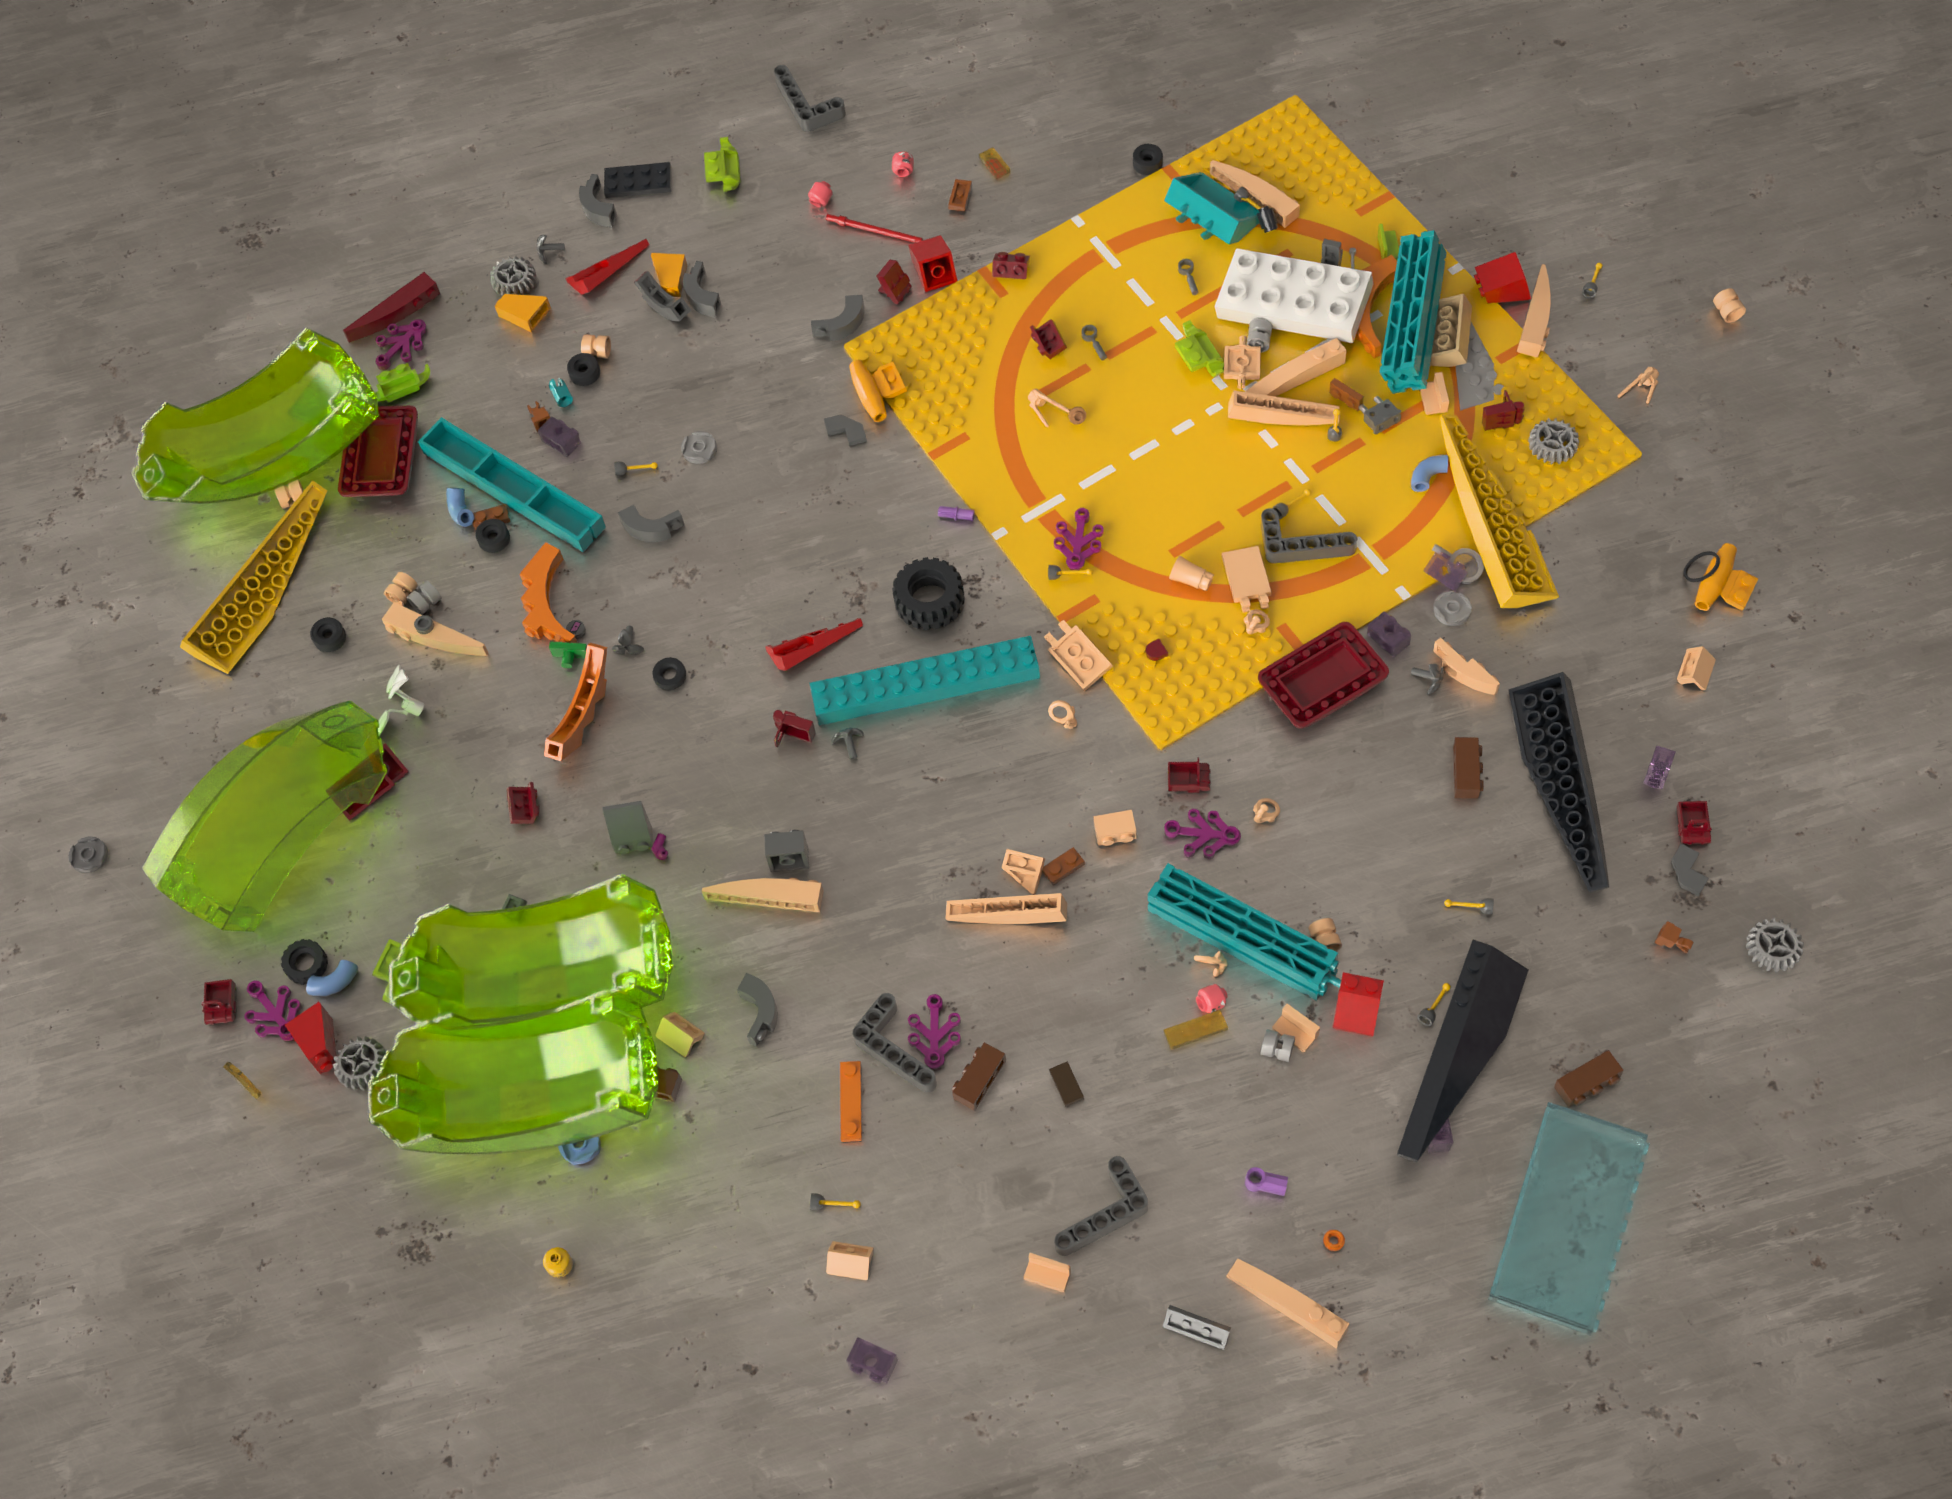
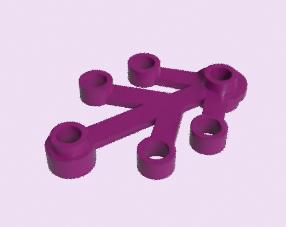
M416 319L409 325H388L387 330L392 336L402 332L407 333L386 338L384 335L377 336L376 343L379 347L389 344L394 345L384 355H378L375 362L378 369L387 370L391 366L390 359L402 347L403 352L400 354L402 361L405 363L412 360L410 339L413 336L415 337V340L412 342L414 350L420 351L424 348L422 335L426 331L425 322L421 319Z
M1079 508L1075 512V521L1077 522L1075 537L1067 529L1065 522L1061 521L1056 524L1057 533L1062 534L1074 547L1072 553L1065 546V540L1062 537L1054 539V547L1060 550L1067 558L1066 564L1071 570H1080L1084 566L1085 559L1094 553L1100 552L1102 549L1101 542L1094 540L1104 534L1102 525H1095L1093 531L1083 537L1084 525L1090 519L1089 511L1085 508ZM1091 542L1090 548L1081 553V548Z
M1197 809L1189 810L1188 819L1191 822H1196L1200 828L1181 827L1175 820L1167 821L1164 826V832L1168 837L1173 838L1178 835L1199 837L1191 844L1189 843L1184 846V854L1187 857L1194 856L1195 851L1212 838L1219 840L1213 845L1204 848L1203 855L1206 859L1214 858L1215 852L1226 844L1235 845L1241 839L1240 831L1234 826H1227L1219 817L1217 811H1210L1207 820L1211 824H1216L1221 831L1213 830L1200 816V812ZM1195 813L1197 816L1192 817L1191 814ZM1214 815L1217 818L1211 819L1210 816ZM1170 829L1176 830L1175 832H1169ZM1233 835L1234 838H1228L1227 836ZM1188 848L1193 849L1192 852H1187L1186 850ZM1211 850L1213 853L1207 854L1206 851Z
M257 980L251 981L247 986V992L251 997L258 998L269 1013L249 1010L244 1015L245 1020L250 1024L256 1021H276L279 1026L257 1025L255 1028L256 1034L259 1037H265L268 1034L279 1035L284 1041L293 1040L294 1038L290 1033L286 1034L288 1029L285 1024L296 1017L297 1012L302 1008L301 1003L297 999L289 1001V1013L287 1020H285L282 1016L286 999L290 997L291 990L285 985L278 988V999L275 1008L264 994L265 988L263 984ZM283 990H287L285 994H281ZM295 1003L298 1004L297 1007L292 1008ZM254 1014V1017L249 1019V1016ZM265 1028L264 1032L259 1033L260 1029Z
M932 994L927 998V1007L930 1010V1030L920 1021V1017L917 1014H911L908 1017L909 1025L916 1028L930 1041V1049L920 1041V1036L917 1033H911L908 1036V1043L910 1046L916 1047L925 1056L924 1061L927 1067L938 1069L944 1064V1055L961 1042V1037L958 1032H951L948 1036L949 1040L940 1048L939 1041L952 1028L961 1023V1018L958 1013H951L948 1021L939 1029V1011L943 1007V1000L941 996ZM933 999L938 1000L936 1004L931 1003ZM953 1017L958 1018L956 1022L951 1021ZM912 1019H918L916 1023H911ZM957 1036L958 1040L952 1041L951 1038ZM913 1037L918 1039L916 1042H911ZM932 1056H937L938 1059L935 1060V1061H932V1060H931V1057H932Z

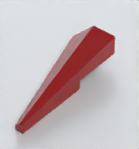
M644 239L565 279L581 295L588 293L649 246L647 239Z
M857 618L846 624L840 623L838 627L830 630L824 628L789 641L784 640L776 646L768 645L765 646L766 651L777 668L786 671L862 627V620Z

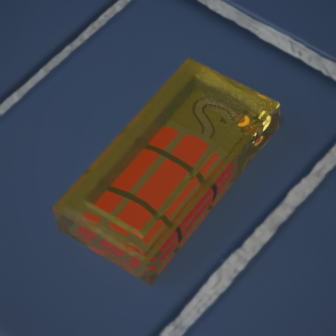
M993 147L979 154V159L995 179L1010 173L1009 166Z

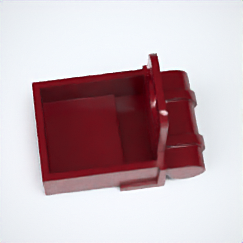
M890 259L876 275L881 284L878 291L887 294V297L891 298L895 304H899L912 288L908 275L903 272L897 260Z
M1504 390L1503 403L1483 407L1482 425L1484 430L1487 431L1500 427L1504 429L1513 427L1514 423L1520 424L1524 417V403L1521 401L1513 402L1510 400L1507 390Z
M781 710L774 711L773 719L778 729L774 738L775 747H779L784 735L812 743L816 734L813 721L798 717L795 713L786 710L784 714Z
M1197 757V762H1168V791H1188V793H1199V789L1201 791H1209L1211 785L1210 765L1208 763H1199V757Z
M1707 801L1678 802L1677 814L1679 824L1677 826L1679 836H1681V844L1703 845L1711 843L1712 828L1710 827Z
M232 979L204 982V1001L201 1005L203 1006L202 1012L204 1013L205 1025L234 1022L237 1002L235 1001L236 983Z

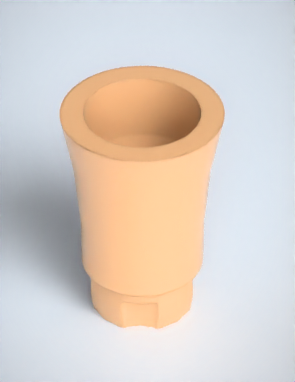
M1179 556L1172 568L1169 579L1207 591L1214 574Z

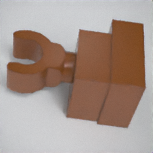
M535 401V408H531L529 405H527L529 413L534 416L531 420L538 433L553 426V423L544 406L540 407L539 403Z
M1667 921L1660 929L1654 943L1660 946L1665 945L1669 948L1676 944L1680 950L1687 953L1694 942L1690 939L1679 937L1682 929Z

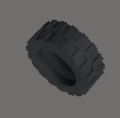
M301 939L290 944L284 950L281 957V967L284 973L296 984L305 985L311 976L322 977L327 970V954L317 942H313L310 939ZM309 953L314 957L313 965L307 970H298L295 966L296 959L301 954Z

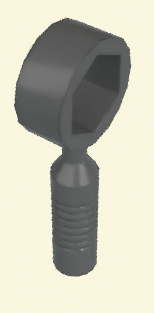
M1182 259L1178 263V271L1182 275H1187V282L1192 295H1197V286L1193 276L1190 275L1194 270V264L1190 259ZM1183 265L1190 266L1189 269H1182L1181 267Z
M1093 325L1084 326L1081 331L1082 338L1088 342L1092 341L1099 358L1105 360L1107 356L1099 342L1095 340L1097 338V328ZM1086 331L1094 332L1093 335H1085Z

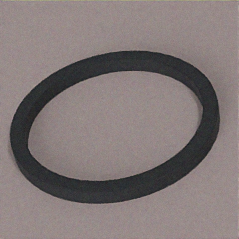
M1712 551L1702 552L1694 556L1684 568L1685 578L1690 582H1700L1710 577L1719 567V556ZM1706 555L1716 557L1715 566L1708 574L1694 579L1688 577L1689 567L1698 558Z

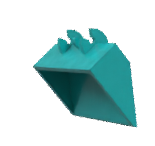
M1202 172L1173 178L1164 199L1165 202L1182 213L1176 217L1177 222L1183 223L1190 218L1192 223L1199 224L1207 229L1200 234L1204 240L1215 235L1227 244L1237 243L1259 224L1257 217L1258 209L1246 201H1237L1234 199V193Z

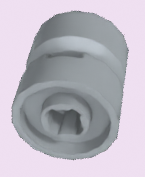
M1265 319L1252 320L1249 325L1247 345L1261 346L1260 353L1267 351L1270 346L1272 324Z
M425 581L418 587V591H413L406 599L419 614L423 615L430 609V604L435 605L442 597L430 582Z
M1267 1029L1260 1055L1271 1058L1275 1055L1278 1060L1289 1062L1295 1036L1287 1034L1280 1036L1279 1032ZM1278 1043L1283 1044L1282 1049H1277Z

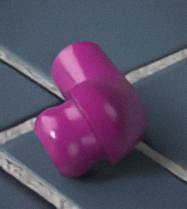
M661 833L657 834L651 850L657 859L665 860L668 856V851L663 846L666 836Z

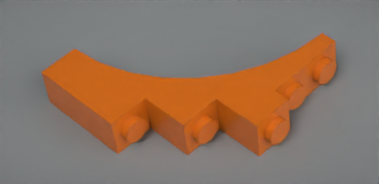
M1392 255L1362 269L1363 271L1372 272L1373 287L1355 338L1364 345L1366 352L1370 353L1374 359L1381 354V343L1373 331L1370 311L1378 295L1389 284L1394 282L1397 260Z
M545 542L519 574L522 584L528 588L521 597L524 605L523 608L529 612L522 624L525 633L532 638L536 637L541 640L545 635L550 640L577 643L575 635L564 629L551 612L549 596L551 583L556 570L564 559L558 548Z
M591 642L587 645L578 687L560 724L546 738L545 757L562 761L582 745L583 728L593 721L595 704L605 697L607 679H604L608 647Z

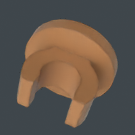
M1074 407L1069 409L1068 418L1073 424H1081L1086 419V412L1082 407Z

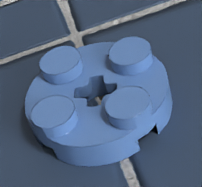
M574 1123L566 1127L561 1133L560 1141H558L561 1155L572 1165L587 1163L600 1152V1137L597 1131L592 1126L583 1123ZM578 1139L584 1141L583 1146L580 1148L574 1147Z

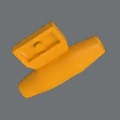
M861 360L853 361L849 368L857 394L875 422H881L887 417L883 398H893L907 392L906 387L893 361L877 368L873 375Z
M1725 543L1716 553L1720 558V564L1713 575L1699 584L1695 600V606L1703 611L1709 610L1719 595L1722 596L1726 603L1741 611L1745 608L1758 578L1743 570H1732L1737 553V548L1734 545ZM1715 556L1710 561L1704 575L1708 574L1715 566Z

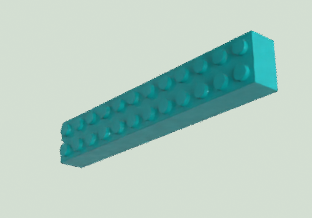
M442 417L418 441L423 454L581 552H584L593 542V537L597 538L606 528L602 515Z
M1030 635L815 681L809 684L818 725L821 726L1040 679V672Z

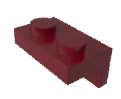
M1007 252L996 253L993 258L992 276L1026 279L1030 256L1024 253H1016L1015 255L1008 254Z
M1052 319L1039 328L1033 325L1030 326L1032 331L1031 337L1038 343L1037 349L1042 356L1046 355L1049 359H1052L1067 348Z
M529 782L527 787H508L506 791L510 824H533L540 811L539 805H536L537 789H534V783Z

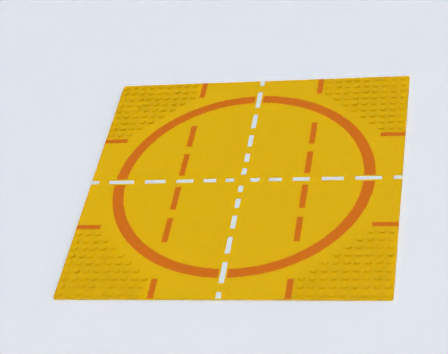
M1293 95L1008 253L1013 255L1024 253L1030 256L1026 279L993 277L992 262L844 344V349L853 361L861 360L872 375L877 371V368L892 361L894 362L907 392L893 398L883 399L970 510L974 509L977 519L1057 621L1060 623L1064 620L1071 628L1076 625L1113 665L1102 678L1160 750L1263 689L1258 681V674L1262 669L1341 622H1349L1359 630L1448 576V560L1432 551L1435 544L1452 554L1461 548H1469L1480 555L1460 502L1449 459L1447 473L1433 475L1430 478L1428 490L1416 492L1411 489L1412 473L1421 461L1431 456L1447 455L1440 421L1441 414L1457 415L1468 432L1467 438L1477 446L1476 451L1478 455L1484 457L1487 462L1485 464L1488 470L1492 469L1507 493L1506 498L1516 506L1515 512L1525 520V527L1540 520L1642 456V452L1545 351L1540 350L1538 357L1517 352L1523 329L1498 303L1487 304L1486 298H1481L1478 289L1481 285L1476 284L1475 279L1447 250L1446 258L1444 259L1445 267L1440 299L1464 294L1472 305L1471 322L1494 363V371L1497 373L1494 386L1496 384L1504 386L1501 389V395L1494 393V400L1460 411L1455 366H1430L1428 379L1426 380L1427 382H1433L1435 373L1442 372L1449 399L1447 412L1427 415L1420 390H1412L1411 387L1407 388L1406 392L1392 394L1387 385L1388 380L1384 381L1380 374L1394 284L1392 282L1378 295L1370 311L1373 331L1381 343V354L1379 357L1374 359L1370 353L1366 352L1364 345L1357 341L1356 338L1353 343L1340 341L1346 349L1345 364L1275 396L1339 406L1341 413L1337 426L1342 429V438L1339 441L1334 442L1327 437L1329 428L1334 424L1281 425L1228 418V403L1233 391L1245 392L1261 379L1291 360L1333 340L1272 328L1269 349L1260 353V380H1245L1244 389H1242V383L1241 389L1238 388L1237 379H1224V372L1215 377L1211 376L1206 367L1191 372L1175 348L1176 342L1186 338L1183 323L1191 320L1196 328L1204 331L1221 358H1223V361L1225 346L1239 345L1240 336H1242V341L1244 336L1248 337L1250 324L1219 319L1215 310L1216 301L1236 248L1321 263L1324 239L1341 242V249H1343L1341 267L1351 268L1349 249L1355 248L1354 269L1362 270L1382 260L1377 238L1379 224H1383L1384 231L1395 230L1399 247L1401 245V236L1415 234L1421 237L1422 232L1428 231L1297 95ZM1214 160L1244 170L1283 191L1292 200H1296L1300 205L1299 217L1286 228L1278 223L1277 229L1265 233L1259 223L1239 242L1227 244L1215 235L1207 240L1201 238L1200 234L1207 229L1199 224L1192 223L1190 218L1183 223L1177 222L1176 217L1182 213L1165 202L1164 199L1173 178L1199 172L1204 173L1235 194V191L1210 174V162ZM1182 259H1190L1194 264V270L1190 275L1193 276L1197 286V295H1192L1187 282V275H1182L1178 271V263ZM1183 265L1181 268H1182V269H1189L1190 266H1189V265ZM1050 319L1055 322L1067 346L1065 350L1052 359L1040 354L1037 349L1039 345L1031 337L1032 331L1030 329L1032 325L1039 328ZM1093 325L1097 328V338L1095 340L1099 342L1107 356L1105 360L1099 358L1092 341L1088 342L1082 338L1081 331L1084 326ZM1086 331L1085 335H1093L1094 332ZM1336 378L1364 396L1363 404L1368 410L1377 405L1374 401L1376 396H1379L1383 401L1388 399L1398 410H1401V420L1384 431L1374 434L1373 430L1364 422V414L1361 410L1356 411L1348 407L1344 402L1334 398L1329 393L1330 382ZM1037 388L1047 397L1068 409L1082 407L1086 412V419L1081 424H1073L1068 418V412L1046 401L1043 406H1037L1049 424V427H1046L1034 409L1029 406L1031 401L1028 400V395L1033 389ZM1504 390H1507L1510 400L1513 402L1521 401L1524 403V417L1520 424L1514 423L1513 427L1504 429L1500 427L1487 431L1484 430L1482 425L1483 407L1503 403ZM1549 418L1551 421H1554L1556 418L1559 422L1564 420V424L1570 423L1571 427H1575V432L1579 436V446H1577V452L1572 459L1568 458L1567 462L1561 461L1560 464L1554 462L1551 465L1550 461L1544 463L1543 459L1537 460V455H1532V450H1529L1528 439L1531 430L1541 420L1546 422ZM1544 436L1540 438L1541 442L1544 441ZM1567 441L1563 442L1564 447L1568 445ZM1305 489H1310L1311 494L1309 496L1303 497L1288 507V514L1279 519L1281 537L1291 538L1352 532L1357 536L1356 552L1351 556L1270 563L1266 560L1261 531L1262 512L1265 509L1273 508L1278 503L1288 504L1304 493ZM1079 508L1087 509L1090 519L1084 525L1083 537L1092 532L1093 527L1097 524L1102 525L1104 528V534L1094 539L1101 542V551L1085 559L1084 566L1080 569L1086 570L1091 568L1093 574L1090 576L1087 574H1061L1058 579L1049 580L1048 565H1056L1061 570H1071L1066 564L1067 558L1060 550L1054 547V539L1062 537L1065 540V546L1072 553L1074 548L1062 534L1057 533L1056 524L1061 521L1065 522L1067 529L1075 537L1077 527L1075 512ZM1091 542L1081 548V553L1090 548ZM1258 546L1270 585L1271 596H1268L1269 608L1261 609L1258 598L1251 599V606L1249 607L1250 611L1261 610L1267 614L1270 623L1264 633L1248 634L1246 632V623L1244 622L1248 612H1242L1240 602L1234 603L1222 560V553ZM1467 555L1457 556L1454 560L1455 571L1474 559ZM1179 556L1214 574L1207 591L1169 579L1172 568ZM1253 614V615H1252V619H1253L1254 616H1258V617L1261 619L1260 623H1258V624H1264V623H1265V619H1264V617H1263L1262 615H1260V614ZM1160 639L1168 652V656L1158 661H1152L1146 656V646L1150 642Z

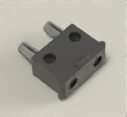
M1376 396L1374 398V401L1377 403L1376 406L1369 410L1364 404L1359 406V409L1364 414V422L1373 430L1374 434L1384 431L1401 420L1400 409L1398 410L1388 399L1383 401L1379 396Z

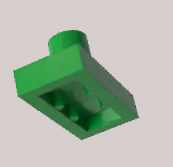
M550 641L549 649L553 657H562V667L572 668L574 658L585 659L587 644Z

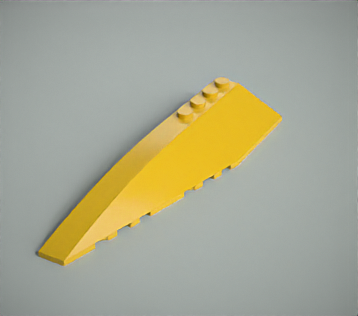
M1441 414V427L1456 489L1500 607L1520 608L1557 599L1559 595L1534 534L1524 526L1525 520L1515 512L1516 506L1506 498L1507 493L1492 469L1488 470L1485 464L1487 462L1484 457L1478 455L1476 451L1477 446L1467 438L1468 432L1457 415Z
M311 481L183 638L180 648L196 659L226 674L230 673L272 620L325 498L326 489L315 481Z

